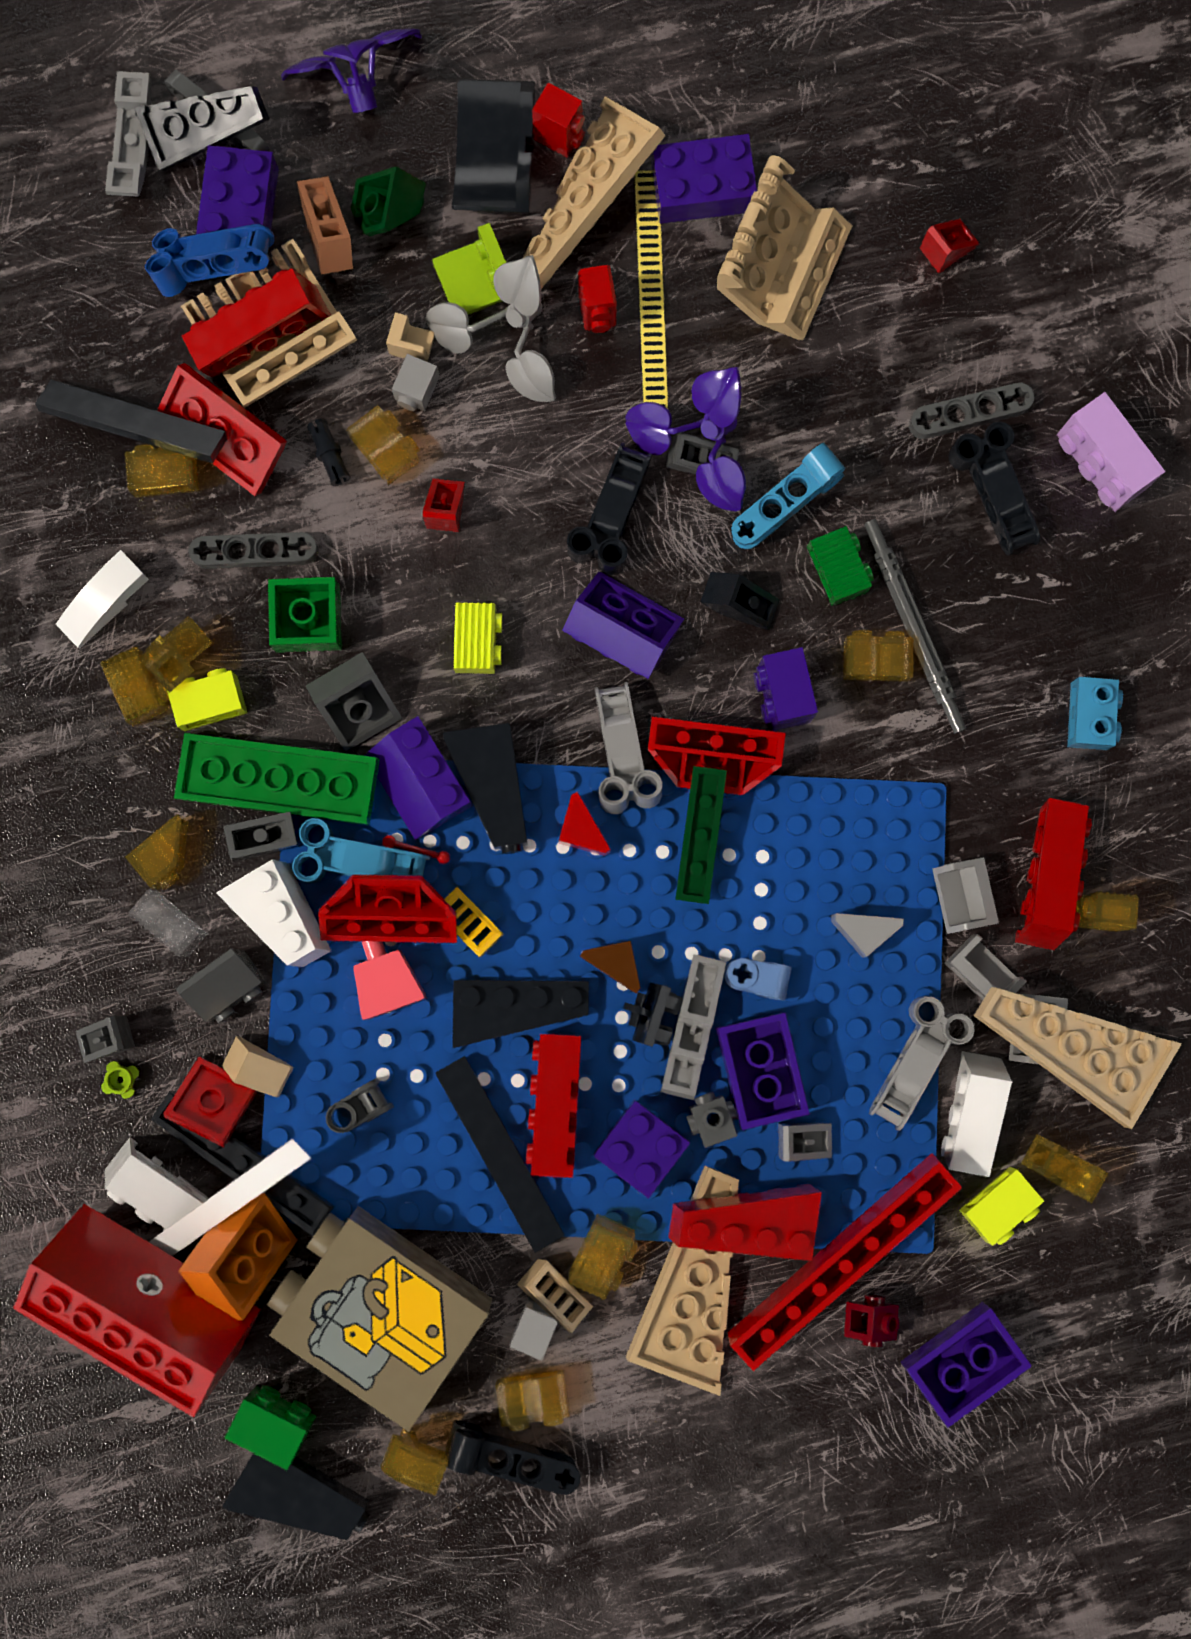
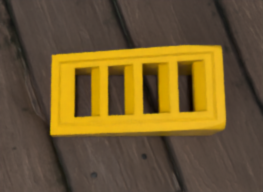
M456 887L444 900L450 906L458 899L463 902L456 910L457 919L468 908L473 912L459 926L457 925V935L481 958L504 933ZM478 917L482 922L467 935L464 930ZM488 927L491 932L477 945L473 940Z

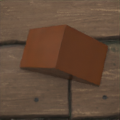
M631 941L583 950L580 957L633 993L637 994L640 990Z

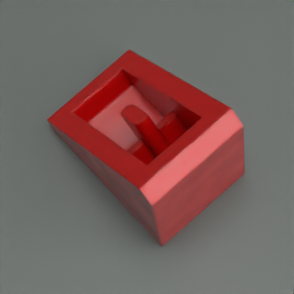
M957 219L932 225L927 230L920 250L936 271L940 273L976 248L979 242L962 220Z
M432 479L423 508V519L427 529L459 532L465 482Z
M575 792L570 798L559 844L606 856L611 853V849L579 793Z

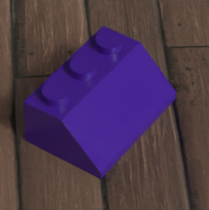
M599 571L575 601L562 631L571 635L576 641L596 649L603 656L628 667L633 673L649 679L684 619Z
M419 716L390 732L364 755L380 759L377 778L415 840H418L472 807L470 800Z

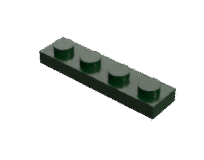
M693 766L675 900L709 904L727 770Z

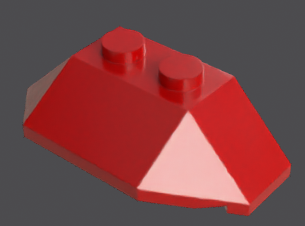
M652 717L648 751L676 787L690 789L693 766L727 770L724 793L744 795L782 766L786 733Z
M352 875L319 909L318 913L320 938L323 941L457 943L456 911L423 876Z

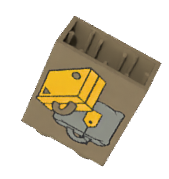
M358 1206L347 1222H344L330 1212L306 1247L322 1258L307 1280L291 1270L267 1304V1306L282 1315L269 1336L409 1432L489 1315L493 1298Z

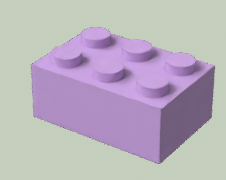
M1106 392L1074 413L1057 434L1062 449L1067 454H1072L1079 464L1080 473L1085 479L1093 482L1099 490L1098 495L1101 501L1106 506H1111L1114 512L1147 490L1166 472Z

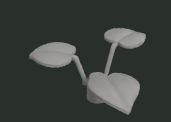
M533 255L506 262L495 271L493 283L496 293L502 301L510 304L503 311L473 325H468L469 319L465 309L454 303H439L427 312V325L430 331H433L435 339L446 350L458 354L466 352L472 346L473 339L470 332L476 331L506 316L511 326L523 328L514 351L516 358H511L506 363V373L510 383L520 394L534 401L551 402L556 399L554 373L548 360L542 354L533 350H526L522 353L528 333L533 329L531 321L542 312L540 278Z

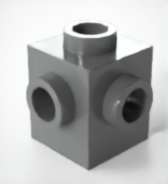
M714 1092L694 1098L696 1104L690 1106L692 1114L686 1116L692 1135L699 1134L705 1148L737 1136L733 1121L738 1120L731 1100L725 1102L722 1095L715 1097ZM712 1112L717 1113V1120L714 1123H707L708 1114Z

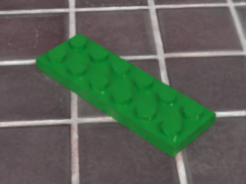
M184 733L174 799L274 813L291 812V815L370 825L380 759L362 755Z

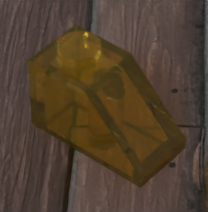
M176 814L125 856L152 889L159 890L162 887L165 890L179 879L177 874L184 869L189 822L179 814Z

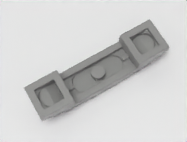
M117 71L114 98L117 106L112 162L108 161L105 192L107 195L139 196L146 173L149 144L134 107L151 105V76L149 73Z

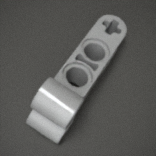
M624 682V686L600 690L598 687H594L610 777L605 778L599 786L600 805L605 812L610 814L622 813L628 807L631 800H634L639 807L653 808L660 803L662 798V780L656 772L644 770L628 683ZM644 784H650L656 788V791L651 795H644L638 789ZM611 790H618L623 794L622 798L617 801H611L605 795Z
M922 996L911 1002L909 1016L916 1026L869 1110L870 1115L877 1114L896 1125V1130L898 1131L904 1127L950 1044H965L970 1041L974 1034V1024L968 1016L958 1013H950L944 1016L942 1003L934 997ZM925 1002H929L934 1008V1015L928 1021H923L919 1016V1007ZM955 1019L960 1020L964 1027L962 1035L958 1038H953L948 1029L949 1024ZM883 1103L899 1111L900 1115L884 1107Z

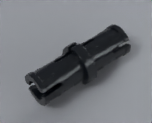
M324 418L316 419L317 427L314 426L313 422L307 425V429L317 448L315 454L317 459L323 462L331 485H342L343 483L340 478H343L346 483L351 477L341 458V447L338 443H335L327 425V420Z

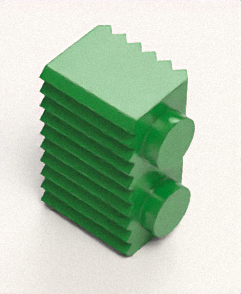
M845 526L809 541L807 545L808 552L831 606L841 604L870 590L872 587L871 582L874 581L873 573L868 563L863 564L858 554L861 551V547L855 533L850 534Z

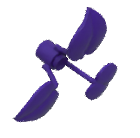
M394 29L382 32L370 39L356 40L348 45L332 46L323 50V55L328 56L310 57L288 67L281 74L282 81L290 74L309 72L319 68L330 69L341 84L343 94H348L352 112L357 113L371 110L377 107L372 88L376 86L374 79L376 50L384 44L400 40L409 35L421 39V31L419 29ZM369 49V74L367 79L366 73H358L356 63L361 55ZM336 57L350 62L353 76L347 78L348 84L334 62Z
M738 367L708 371L695 379L691 390L692 400L697 410L705 413L704 419L672 428L670 427L672 421L670 411L663 405L655 402L640 403L627 412L625 417L627 429L635 444L647 454L660 455L666 452L671 446L670 434H678L700 427L704 437L716 441L709 454V462L699 465L696 470V481L700 492L710 503L721 509L729 511L743 509L746 480L742 467L737 461L728 456H720L716 459L718 450L726 442L724 436L732 432L737 426V416L741 404V381Z

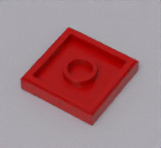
M199 1056L163 1115L176 1124L224 1148L258 1091L234 1083L223 1068Z

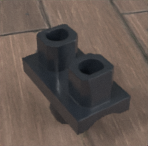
M650 982L646 994L638 992L634 1005L625 1002L623 1009L632 1012L628 1025L636 1027L632 1040L651 1047L654 1044L669 1045L673 1034L672 1028L661 1025L660 1022L664 1011L674 1015L678 1014L683 998L670 992L671 988Z

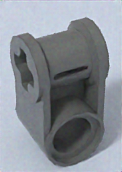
M378 1077L357 1088L349 1096L333 1104L328 1109L326 1123L332 1131L336 1133L348 1132L394 1108L392 1103L387 1102L378 1084L380 1081ZM368 1093L371 1094V1096H372L374 1102L376 1103L377 1107H375V1105H374V1103L372 1102V1100H371V1098H370V1096H369ZM340 1107L348 1109L352 1116L350 1124L346 1127H341L334 1121V1113Z

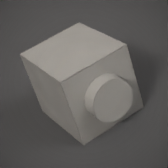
M407 354L392 387L397 404L410 411H415L417 408L425 412L440 378L438 367Z

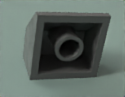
M363 652L306 685L316 707L345 752L402 719V716Z
M231 948L175 989L205 1022L216 1020L219 1024L235 1013L233 1007L244 1000L247 1004L263 993L260 988L267 982L245 950Z

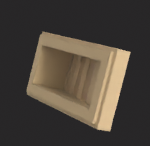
M538 1259L517 1284L551 1317L557 1319V1322L569 1333H573L593 1308L547 1260ZM544 1275H546V1277L542 1280V1282H541V1283L538 1285V1287L536 1288L535 1286H536V1285L539 1283V1281L544 1277ZM555 1283L557 1286L546 1298L544 1296L545 1292ZM565 1292V1293L567 1294V1296H566V1297L564 1298V1300L560 1303V1305L556 1308V1307L554 1306V1304H555V1303L557 1302V1300L561 1297V1295ZM575 1301L578 1305L566 1318L563 1314Z

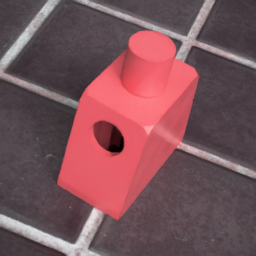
M361 942L368 961L354 965V975L362 1020H369L427 999L423 988L401 950L386 953L383 942Z

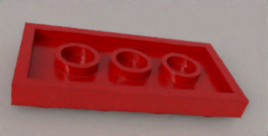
M186 363L177 365L157 411L225 431L227 440L212 464L254 496L261 494L288 441Z

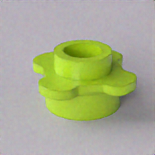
M117 1061L110 1062L106 1066L107 1073L101 1085L102 1091L105 1094H121L125 1099L132 1097L135 1093L133 1088L134 1081L139 1077L138 1068L136 1066H120ZM119 1077L123 1078L122 1083L118 1082Z

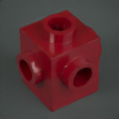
M872 1294L865 1295L864 1300L847 1301L844 1337L861 1340L862 1345L870 1347H882L884 1341L897 1340L899 1305L886 1303L884 1296Z

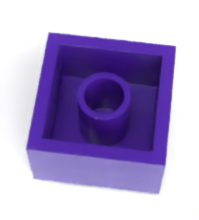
M803 647L764 655L756 667L757 672L753 673L757 692L763 691L764 704L761 705V712L764 723H770L772 731L811 723L818 710Z
M634 1099L595 1150L593 1156L649 1199L690 1142Z

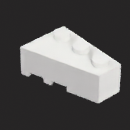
M270 860L216 892L287 966L304 967L331 951L327 941H323L320 938L319 924L289 863Z
M964 1051L961 1053L954 1102L949 1112L948 1136H944L941 1148V1155L945 1157L949 1170L990 1177L1012 1080L1001 1058Z
M129 1137L105 1169V1189L108 1190L107 1195L113 1201L120 1205H123L125 1202L136 1209L135 1213L139 1218L149 1224L155 1221L164 1227L163 1231H165L209 1199L181 1176L177 1178L162 1168L163 1162L154 1156L152 1159H149L137 1151L135 1147L138 1143Z

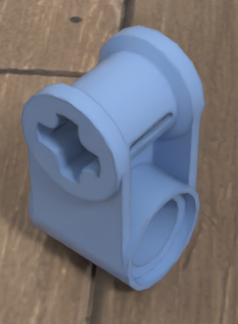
M740 958L730 962L725 967L724 980L730 988L785 1001L792 967L772 962ZM743 966V972L748 973V978L738 983V977L733 975V970Z

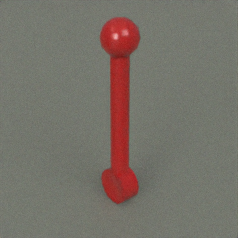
M391 835L385 836L382 840L384 847H396L437 859L441 864H446L450 860V854L447 851L435 852L399 842Z

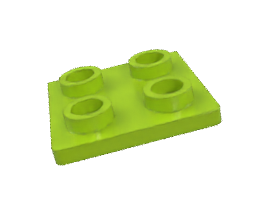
M490 223L477 227L479 240L475 241V243L432 260L448 302L461 306L468 315L502 302L496 293L493 277L495 271L506 261Z

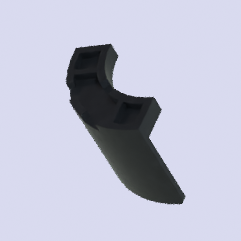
M460 79L457 84V154L452 209L529 213L534 146L527 145V140L532 138L533 135L532 109L535 105V81Z

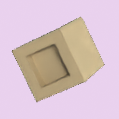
M395 313L386 345L390 355L405 358L409 354L428 362L435 337L433 331L411 326L408 316Z

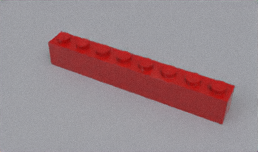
M931 1153L812 1258V1261H808L727 1333L730 1346L752 1371L757 1369L962 1189V1186L935 1155Z

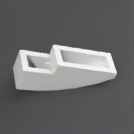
M120 550L78 593L56 625L80 649L128 605L125 601L149 579Z

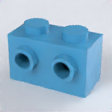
M1078 677L1071 682L1067 747L1108 750L1116 746V742L1120 740L1122 730L1121 723L1117 722L1118 709H1121L1123 703V691L1119 689V680Z

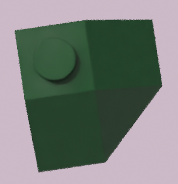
M397 166L356 179L351 211L355 217L360 219L362 223L360 227L363 233L369 237L384 233L420 214L424 204L423 196L426 183Z

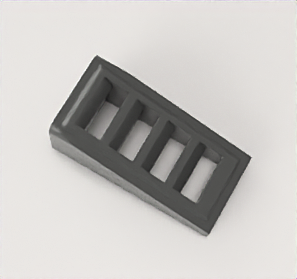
M682 432L675 434L671 438L666 467L696 474L698 466L706 463L708 451L711 452L716 442ZM722 444L716 454V459L723 454L737 461L740 449ZM683 446H686L684 459H681ZM695 449H700L697 463L692 462Z

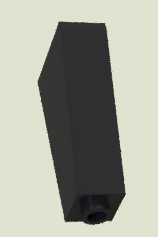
M510 723L443 732L444 741L494 849H501L502 854L522 852L521 846L528 845Z
M254 1453L222 1506L228 1511L347 1541L353 1530L357 1533L361 1532L370 1516L365 1511L370 1500L297 1456L288 1470H285Z

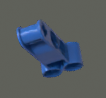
M260 224L181 237L176 229L168 228L162 230L153 238L152 246L157 253L147 260L145 269L161 294L165 297H172L182 292L188 282L265 269L269 263L268 249L273 245L275 237L269 228Z

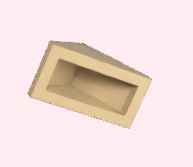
M236 1036L222 1065L234 1083L274 1097L280 1096L294 1068L240 1036Z

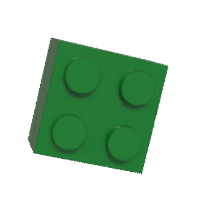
M335 577L268 579L269 645L276 653L342 650L340 585Z
M256 1385L244 1398L225 1439L288 1470L298 1455L317 1416L310 1413L311 1408L299 1401L290 1403L280 1398L281 1393L267 1385H262V1387Z

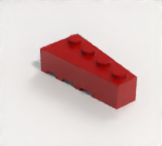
M291 268L277 272L272 280L262 287L258 286L248 290L245 293V297L236 303L222 306L217 311L218 314L210 319L193 324L190 331L182 335V338L198 370L210 377H214L250 360V352L254 350L256 352L271 350L278 346L279 338L291 334L298 336L307 330L306 325L318 319L323 321L330 317L331 314L317 286Z
M1049 798L1040 808L1032 849L1034 853H1038V858L1034 857L1028 869L1026 881L1032 884V888L1028 890L1025 901H1022L1020 914L1026 915V921L1022 930H1017L1016 943L1055 950L1067 937L1077 931L1080 922V913L1076 912L1077 900L1081 899L1084 890V881L1080 880V874L1088 858V850L1084 849L1085 838L1089 836L1092 826V819L1087 818L1089 806Z
M540 1034V1040H533L532 1061H538V1074H531L530 1095H536L535 1109H529L528 1129L534 1130L533 1143H527L526 1164H532L531 1176L573 1178L581 1036Z
M802 1184L793 1188L768 1189L766 1192L752 1194L747 1192L735 1194V1196L713 1197L673 1203L668 1238L681 1248L812 1261L822 1192L810 1184Z

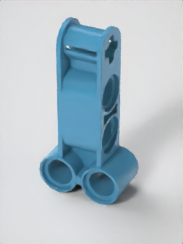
M824 442L815 447L805 456L799 467L735 519L731 528L735 544L742 549H752L818 494H824L834 487L844 477L843 471L846 469L845 466ZM794 483H802L805 485L807 492L801 497H795L789 493L788 489ZM768 504H776L782 511L776 518H768L763 514V509ZM742 526L746 529L753 527V537L749 538L746 535L740 537V528Z
M311 818L306 820L299 830L301 842L308 849L295 857L292 863V870L298 879L309 884H315L325 877L326 872L347 876H410L413 861L415 860L412 876H423L426 860H430V856L333 837V831L327 823L318 818ZM316 826L323 827L325 831L323 840L319 843H311L308 838L309 831ZM308 859H315L318 864L317 872L310 877L304 876L302 864Z

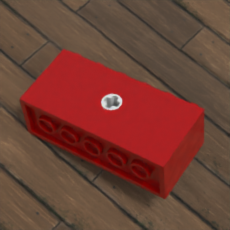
M86 1204L81 1206L31 1262L13 1308L192 1417L196 1416L239 1354L261 1310L253 1305L243 1321L233 1318L194 1293L178 1271L184 1264L183 1262Z

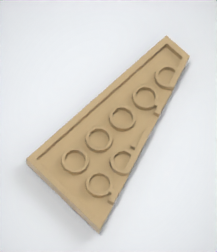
M604 97L600 104L603 111L598 121H592L587 130L590 137L585 147L577 150L556 191L559 198L554 208H548L543 217L546 224L541 234L532 238L523 258L530 255L534 256L541 289L552 278L556 270L573 252L586 233L592 229L595 222L607 207L613 203L616 196L629 180L634 177L637 170L666 136L658 126L607 97Z
M995 987L990 988L974 1014L977 1019L1123 1127L1129 1129L1134 1127L1181 1046V1043L1166 1040L1152 1034L1133 1030L1119 1024Z
M705 1165L690 1201L735 1196V1194H738L739 1180ZM674 1242L672 1243L627 1352L626 1359L629 1362L721 1396L720 1373L721 1365H723L724 1361L722 1349L724 1330H726L731 1278L729 1275L730 1257H732L733 1253L681 1248Z

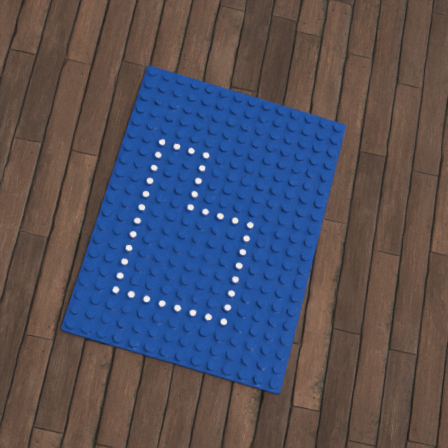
M454 760L445 761L470 800L472 807L418 840H415L378 778L370 825L320 819L331 827L333 837L383 846V838L391 835L399 842L435 852L447 851L450 854V860L446 864H441L432 857H430V860H426L423 878L443 899L458 887L504 933L481 958L458 935L457 943L383 942L386 953L396 950L403 952L427 999L369 1020H362L354 975V965L368 961L361 943L363 941H327L331 951L304 967L287 966L274 953L267 1052L294 1068L279 1097L265 1094L261 1154L268 1157L293 1139L311 1159L289 1174L333 1204L335 1207L331 1213L344 1222L348 1221L359 1206L393 1229L525 1235L435 1072L466 1056L526 1164L527 1143H533L534 1130L528 1129L529 1109H535L536 1095H530L531 1074H538V1061H532L533 1040H540V1034L581 1036L573 1178L533 1176L565 1234L564 1237L673 1242L668 1238L673 1203L691 1200L703 1168L706 1165L739 1180L738 1194L766 1192L768 1189L793 1188L802 1184H810L820 1190L822 1194L814 1248L823 1249L931 1153L936 1157L939 1066L911 1116L900 1131L896 1130V1125L877 1114L870 1115L869 1110L916 1026L909 1016L911 1002L922 996L934 997L941 1002L943 914L932 869L944 866L946 786L944 784L769 775L744 795L724 793L709 904L675 900L690 789L676 787L664 770H651L656 772L662 780V798L659 804L653 808H642L634 800H631L628 807L622 813L610 814L602 809L599 800V786L605 778L610 777L609 768L516 763L528 845L521 846L522 852L513 854H502L501 849H494ZM644 784L638 790L641 794L651 795L656 791V788L653 785ZM611 790L605 795L611 801H617L623 796L618 790ZM575 792L579 793L611 849V853L603 856L559 844L570 798ZM292 815L298 845L280 851V861L289 863L291 869L295 857L308 849L301 842L299 830L301 825L306 820L311 819V817ZM321 826L313 827L308 834L309 841L311 843L321 842L325 836V831ZM308 859L302 864L304 876L310 877L317 872L318 864L315 859ZM415 860L413 861V865H412V870H411V875H410V876H412V872H413V867H414V862H415ZM326 872L325 877L315 884L306 883L296 877L318 924L319 909L351 876ZM458 899L451 907L456 911L463 902ZM469 908L457 919L458 926L473 913ZM839 913L902 918L904 922L899 930L869 956L862 958L831 922V915ZM477 917L464 932L469 935L482 921ZM486 927L473 941L478 945L491 930ZM631 941L640 984L638 992L646 994L649 984L652 982L671 988L670 992L683 998L694 954L724 961L726 966L734 960L746 958L792 967L785 1001L757 996L754 993L730 988L723 976L695 1098L714 1092L715 1097L722 1095L725 1102L731 1100L733 1103L717 1036V1027L777 1013H786L809 1115L741 1130L738 1121L735 1120L733 1125L737 1133L736 1137L705 1148L700 1135H692L686 1116L692 1114L690 1106L696 1104L695 1100L660 1092L679 1012L677 1015L664 1011L660 1022L661 1025L672 1028L673 1034L669 1045L654 1044L651 1047L633 1041L632 1038L636 1027L628 1025L632 1012L623 1009L625 1002L634 1005L637 994L582 959L580 955L583 950ZM743 966L733 970V975L738 977V983L748 978V973L743 972ZM453 981H589L588 1015L453 1048ZM929 1002L923 1003L919 1007L920 1018L923 1021H928L933 1017V1006ZM378 1077L380 1081L378 1084L387 1102L392 1103L394 1108L348 1132L336 1133L332 1131L326 1123L328 1109L333 1104L349 1096L357 1088ZM368 1093L369 1096H370V1098H371V1100H372V1102L374 1103L375 1107H377V1105H376V1103L374 1102V1100H373L371 1094ZM634 1099L690 1142L649 1199L593 1156L595 1150ZM883 1103L884 1107L900 1115L899 1111ZM344 1107L338 1108L334 1113L335 1123L341 1127H346L350 1124L352 1118L350 1111ZM712 1112L707 1116V1123H714L717 1120V1113ZM778 1123H832V1158L783 1161L779 1158ZM526 1164L531 1173L532 1164ZM278 1211L285 1223L295 1224ZM935 1212L890 1252L931 1253L934 1248Z

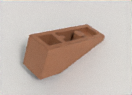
M329 177L297 181L314 255L321 274L353 269L351 237Z

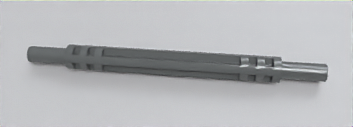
M870 520L864 526L876 551V554H874L875 560L937 704H942L954 734L966 730L967 728L954 701L956 694L892 547L888 548L877 520Z

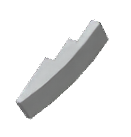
M696 954L693 955L660 1092L691 1100L695 1098L726 967V962Z

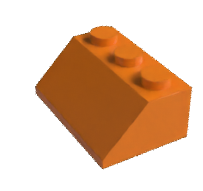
M261 1193L207 1231L178 1271L196 1295L233 1318L243 1321L298 1240L266 1194Z

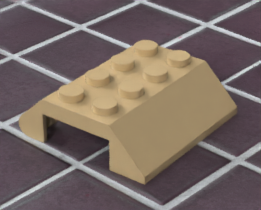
M772 155L768 158L759 179L758 191H754L738 227V232L735 234L732 250L728 251L718 273L717 289L757 324L797 340H804L852 225L834 208H813L783 179V175L794 174L795 170L783 158Z
M294 239L281 245L291 264L290 267L287 266L277 248L271 251L272 259L280 271L293 268L315 284L331 316L323 321L318 319L306 325L307 330L298 336L291 334L279 338L278 346L271 350L262 352L254 350L250 352V360L222 373L244 408L357 341L340 311H336L313 275L305 256ZM267 267L258 270L263 280L262 284H260L253 271L231 275L225 281L236 298L233 301L221 282L214 286L219 298L227 305L236 303L245 297V293L248 290L258 286L262 287L272 279L268 274ZM204 293L199 294L197 298L208 314L207 317L204 318L193 299L181 305L192 325L202 320H208L216 315L211 301Z

